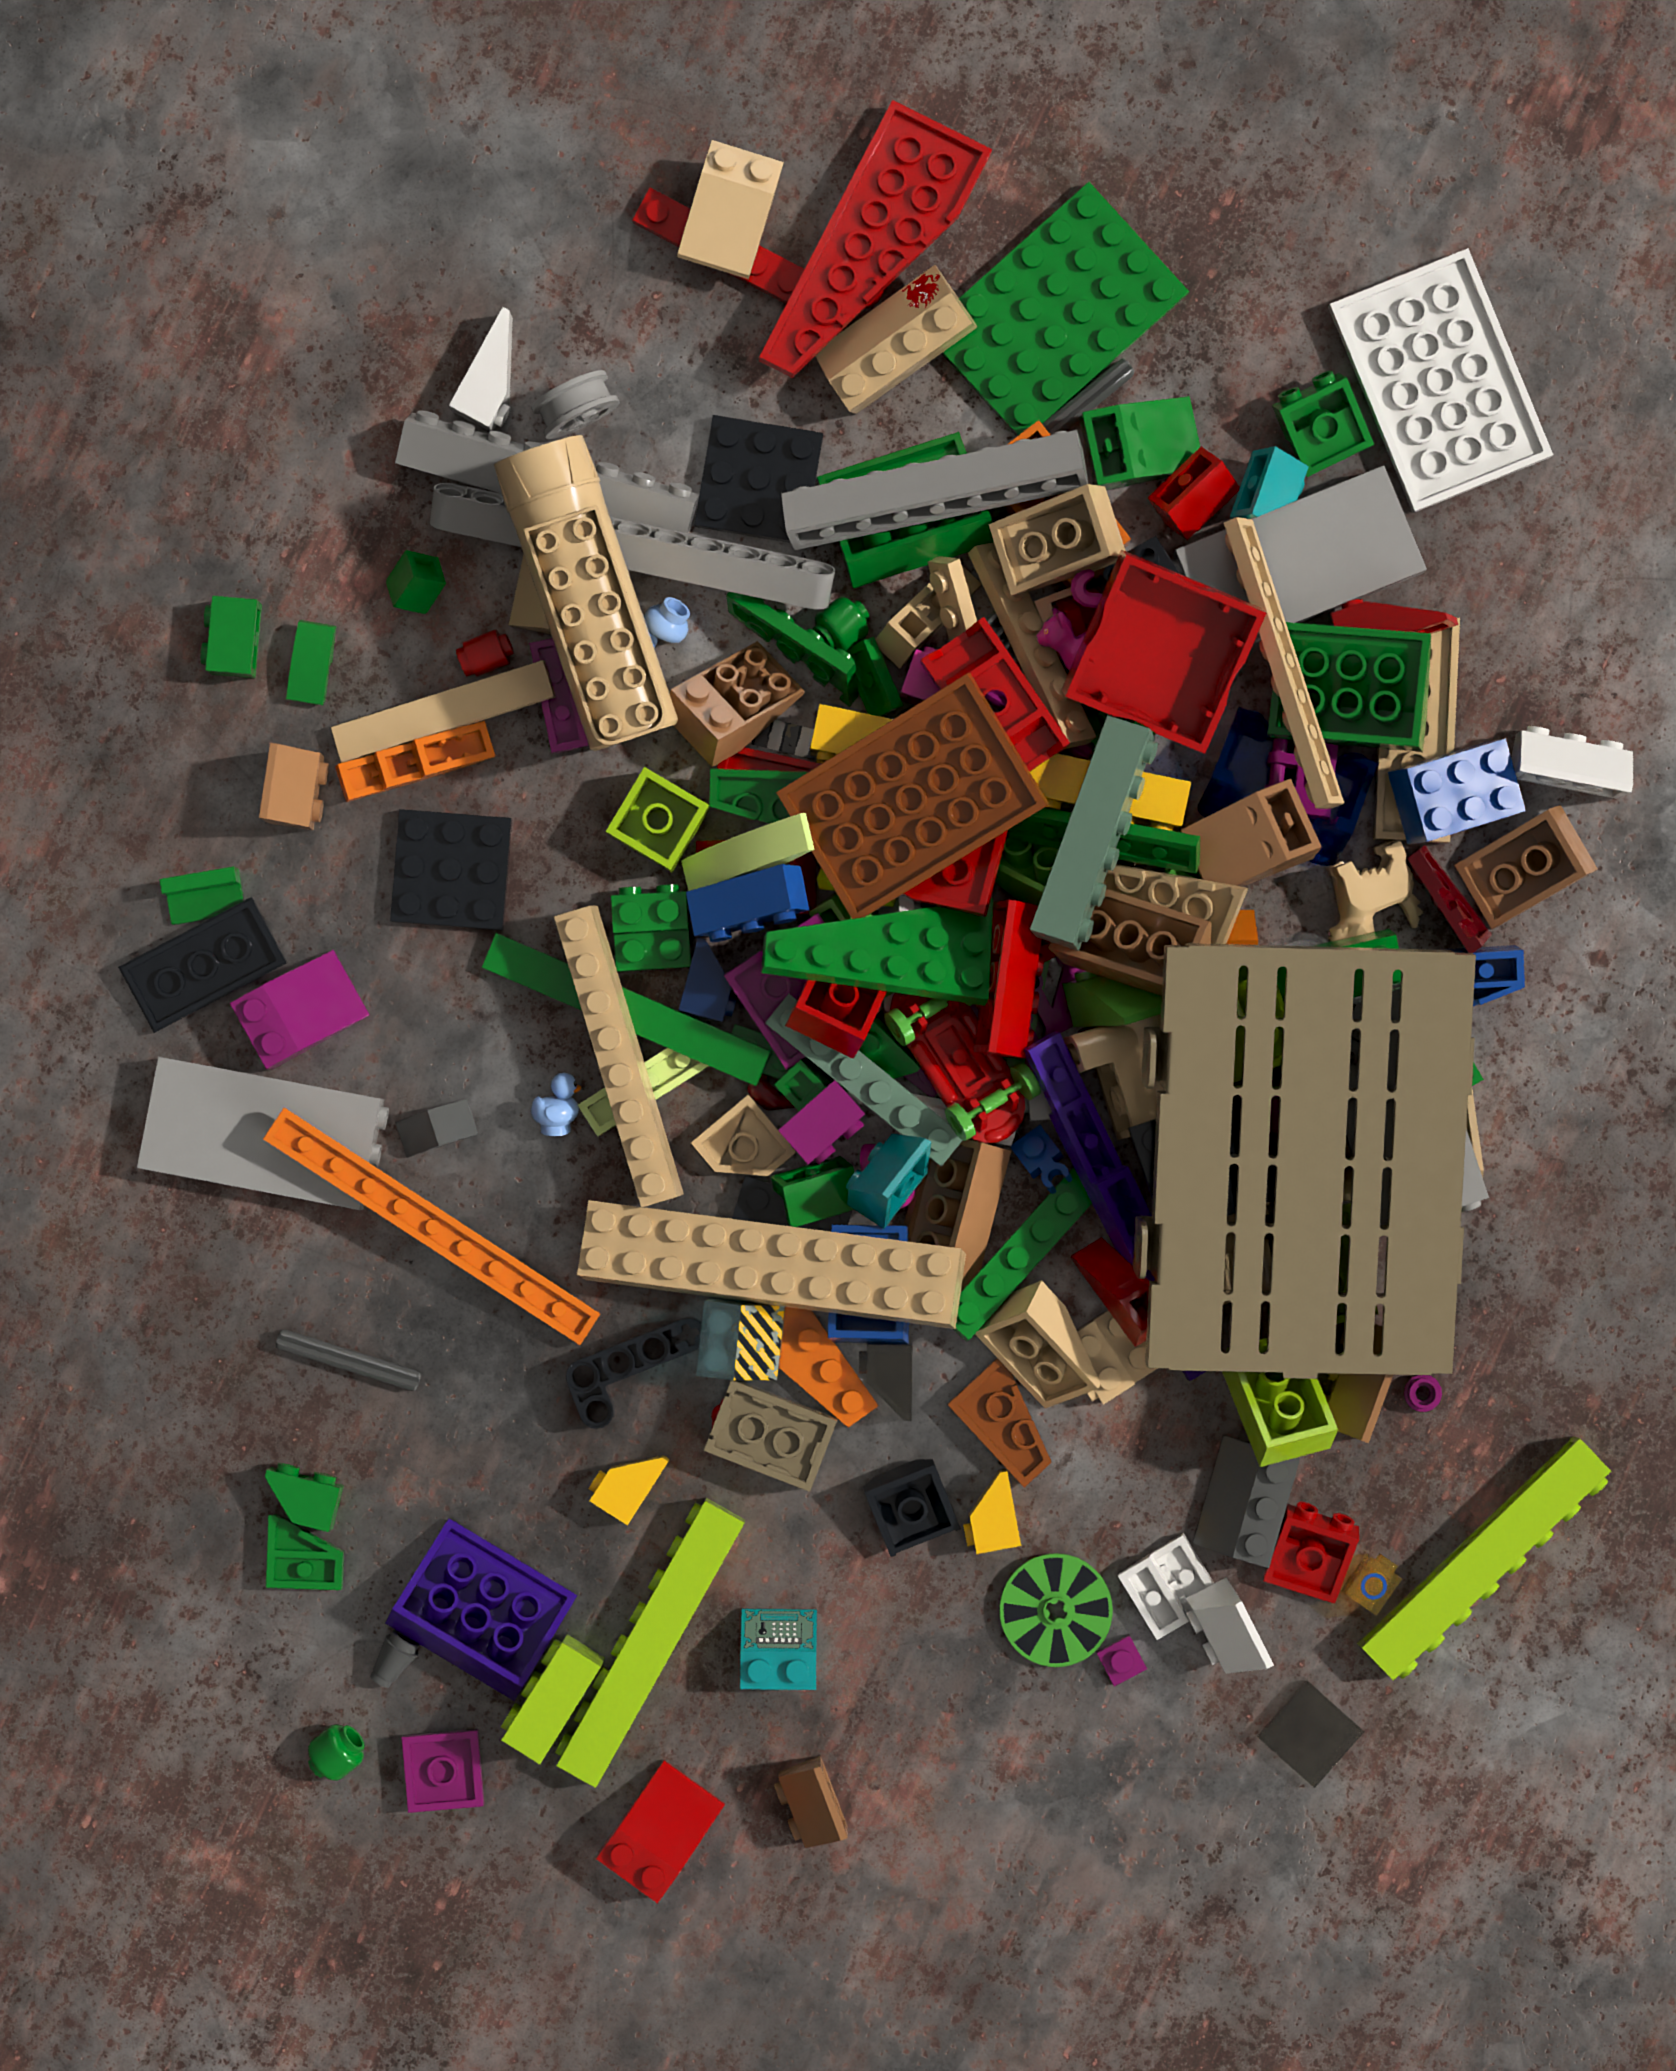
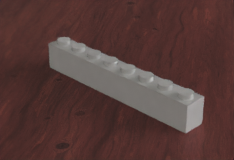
M420 410L417 411V414L412 412L404 421L395 463L502 494L494 464L507 457L543 444L532 441L521 444L511 441V436L498 431H490L489 434L476 431L475 426L470 423L453 421V424L439 420V416L435 413ZM607 462L594 464L600 478L601 490L610 517L690 534L700 495L691 492V487L675 482L670 483V485L655 482L656 478L642 472H635L634 475L619 471L620 468Z
M1077 430L1069 432L1058 431L1050 436L1031 440L1021 439L1013 444L994 448L983 447L976 452L957 456L946 455L934 461L909 463L901 468L892 470L872 471L864 476L855 478L835 479L830 483L813 487H798L793 491L781 493L786 533L795 551L1063 494L1089 483L1081 441Z

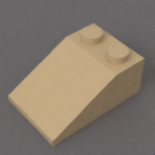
M712 140L677 257L749 279L784 162Z
M1086 484L988 524L1011 596L1074 578L1078 572L1086 569H1091L1092 571L1099 570L1116 563L1120 551H1126L1105 486Z
M1042 1280L1012 1292L975 1333L1045 1409L1094 1391L1101 1384L1066 1306Z

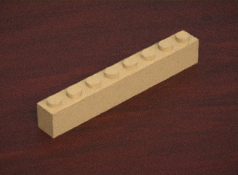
M586 906L554 916L640 1206L642 1208L684 1195L598 906Z

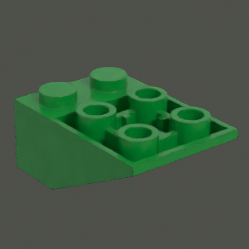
M1190 396L1119 404L1082 412L1080 418L1093 485L1105 486L1106 490L1168 478L1200 448Z

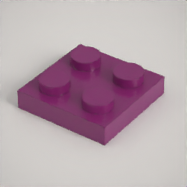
M478 1729L402 1736L408 1813L484 1806Z

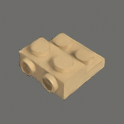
M1108 1310L1077 1329L1101 1383L1098 1389L1087 1393L1092 1402L1099 1398L1104 1405L1135 1385L1137 1381L1158 1369L1146 1366V1341L1135 1347Z

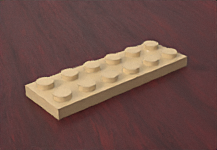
M1457 618L1459 625L1431 634L1428 706L1423 752L1377 748L1373 840L1406 841L1388 772L1454 752L1460 618ZM1450 835L1429 842L1449 843Z

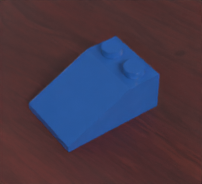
M832 1225L831 1232L908 1242L907 1226H886L883 1229L879 1225ZM829 1312L828 1338L834 1343L909 1344V1323Z

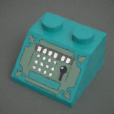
M742 1608L740 1689L816 1690L817 1609Z

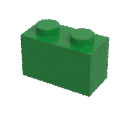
M212 596L211 605L205 606L204 627L209 628L208 642L202 643L200 660L202 665H206L205 670L209 674L256 678L262 604L257 599Z

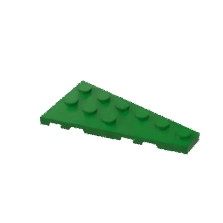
M993 898L990 900L986 917L935 906L770 931L764 937L761 973L985 1006L989 1000Z

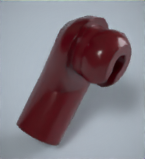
M762 1073L757 1086L748 1083L747 1091L749 1096L764 1109L795 1108L780 1091H777L768 1083V1077Z

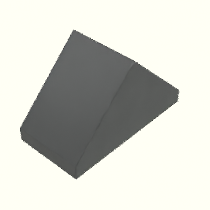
M467 1099L432 1108L395 1122L407 1158L478 1135Z

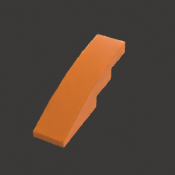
M481 721L414 739L411 743L377 751L370 756L337 764L335 768L345 801L350 802L494 758L495 752L486 723Z

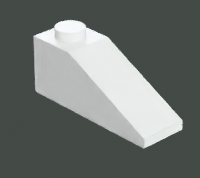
M502 307L449 404L453 413L489 432L493 431L496 425L502 427L511 411L508 403L510 401L513 318L510 311Z

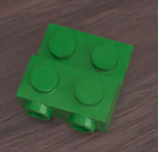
M1333 371L1320 373L1312 378V386L1300 391L1299 387L1290 388L1278 395L1280 402L1272 405L1285 439L1290 441L1297 460L1309 466L1306 477L1374 445L1347 377L1340 373L1335 375Z
M671 884L656 886V893L641 894V887L619 888V895H611L617 972L690 968L691 951L686 891H679V885Z

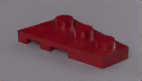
M1425 845L1407 858L1411 863L1408 867L1413 873V877L1420 884L1424 883L1431 894L1434 905L1444 914L1468 953H1474L1485 944L1492 934Z

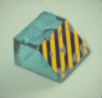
M709 1297L704 1300L696 1376L726 1380H778L786 1307Z

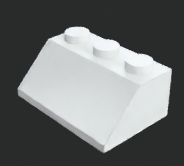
M1527 726V731L1521 730L1515 735L1511 759L1517 780L1615 799L1632 793L1633 751L1623 750L1622 743L1601 740L1600 745L1586 743V736L1572 733H1564L1563 738L1549 736V729L1536 726Z

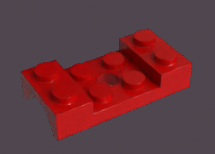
M985 617L979 619L965 632L940 649L920 659L921 665L939 691L965 674L971 673L984 697L992 691H998L1005 696V708L1000 712L994 713L1029 772L1069 746V740Z

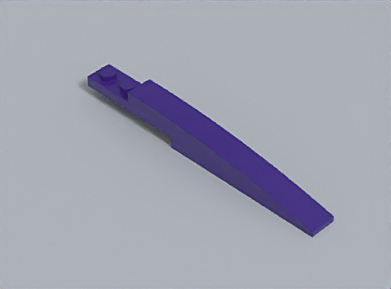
M1053 1031L1024 1049L1026 1058L1052 1110L1048 1115L1116 1251L1133 1266L1135 1217L1152 1215L1129 1167L1122 1165L1060 1032ZM1146 1269L1145 1278L1149 1281H1155L1151 1271ZM1206 1371L1182 1372L1186 1379L1191 1381Z

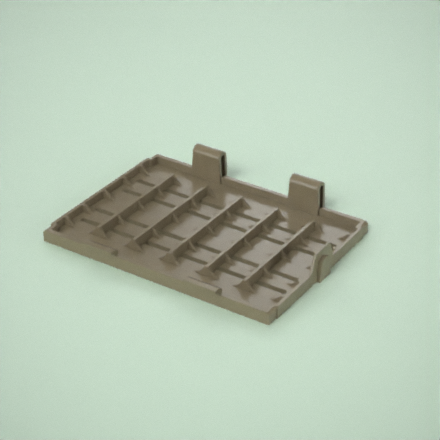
M1202 943L1164 946L1160 1027H1144L1142 1083L1146 1089H1153L1155 1081H1158L1163 1087V1091L1157 1090L1152 1216L1135 1217L1133 1271L1138 1279H1145L1146 1269L1150 1270L1155 1278V1281H1149L1145 1353V1363L1148 1368H1168V1370L1282 1372L1283 1378L1317 1379L1318 1373L1452 1374L1457 1284H1461L1464 1227H1461L1467 1104L1468 1095H1472L1475 1038L1471 1037L1475 954L1428 949ZM1241 966L1247 967L1245 1016H1237L1238 977ZM1279 967H1285L1286 969L1283 1017H1275L1277 971ZM1357 969H1362L1360 1019H1352L1354 975ZM1400 970L1399 1019L1391 1020L1393 972ZM1242 1025L1244 1026L1242 1084L1233 1085L1236 1028ZM1280 1026L1283 1028L1280 1086H1272L1274 1031L1276 1027ZM1358 1028L1360 1034L1357 1087L1349 1088L1351 1033L1353 1029ZM1396 1029L1398 1031L1395 1089H1387L1390 1032ZM1235 1095H1240L1238 1154H1230L1232 1102ZM1273 1096H1279L1277 1154L1269 1155L1271 1099ZM1354 1097L1356 1099L1353 1156H1345L1348 1100ZM1392 1098L1394 1099L1391 1157H1383L1386 1102ZM1231 1164H1237L1238 1166L1235 1222H1227L1229 1167ZM1273 1164L1276 1166L1273 1223H1265L1268 1167ZM1351 1166L1350 1224H1342L1344 1170L1346 1167ZM1389 1167L1391 1172L1388 1225H1380L1382 1172L1384 1168ZM1232 1232L1234 1233L1232 1290H1223L1226 1235ZM1267 1233H1271L1273 1237L1270 1291H1262L1264 1237ZM1348 1235L1346 1292H1338L1341 1237ZM1386 1236L1384 1293H1376L1379 1238ZM1230 1301L1229 1349L1226 1352H1222L1223 1303ZM1267 1301L1269 1302L1267 1350L1259 1352L1261 1304ZM1340 1303H1344L1343 1351L1340 1354H1336L1337 1306ZM1377 1304H1383L1381 1352L1375 1355L1373 1354L1375 1307Z

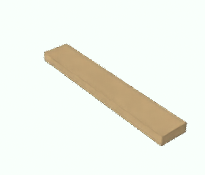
M542 660L331 727L340 761L344 763L373 755L377 751L411 743L414 739L476 723L555 698L556 696L546 662Z

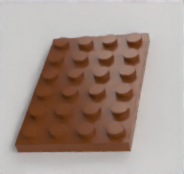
M971 673L965 674L776 792L790 816L806 813L815 849L812 853L852 919L868 916L1049 805Z

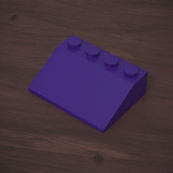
M448 1518L392 1608L385 1624L515 1701L577 1595Z

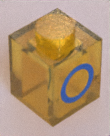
M1379 1553L1376 1559L1366 1554L1341 1591L1377 1616L1402 1578L1394 1573L1398 1566Z

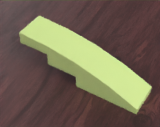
M800 813L725 840L681 860L688 891L780 864H786L815 849L806 813Z

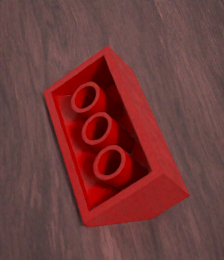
M1010 899L993 902L989 1000L985 1006L980 1005L973 1051L975 1053L1017 1059L1025 1058L1024 1049L1034 1041V1030L1029 1029L1031 1014H1036L1039 1004V992L1034 991L1036 976H1041L1044 967V955L1039 954L1041 939L1035 937L1030 930L1038 908L1037 905Z

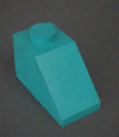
M1276 446L1252 451L1230 519L1236 517L1256 518L1296 501L1304 489V479L1309 466Z

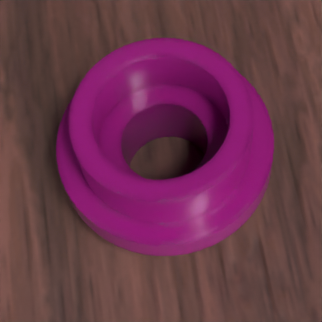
M1415 1375L1407 1381L1404 1387V1399L1409 1407L1419 1412H1428L1440 1403L1442 1389L1435 1378L1429 1375ZM1420 1386H1426L1429 1390V1395L1424 1400H1419L1416 1397V1390Z

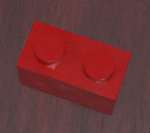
M1201 446L1148 497V500L1165 524L1188 540L1239 492L1240 486L1223 461Z

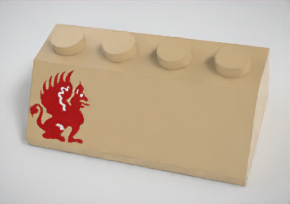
M934 265L835 336L816 355V358L844 405L850 412L857 414L978 326L938 267Z

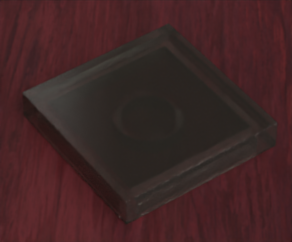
M1306 1680L1257 1737L1315 1788L1361 1737L1364 1731Z

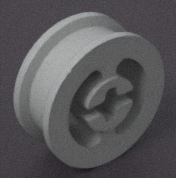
M596 370L575 377L548 391L531 405L533 413L541 414L547 426L543 432L546 439H556L574 433L600 420L618 407L620 404L618 396L610 395L604 383L608 378L604 370Z

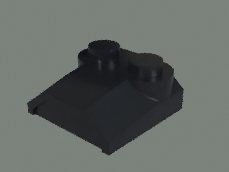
M933 1459L913 1460L876 1475L863 1486L865 1496L891 1557L896 1556L898 1552L951 1531L961 1530Z

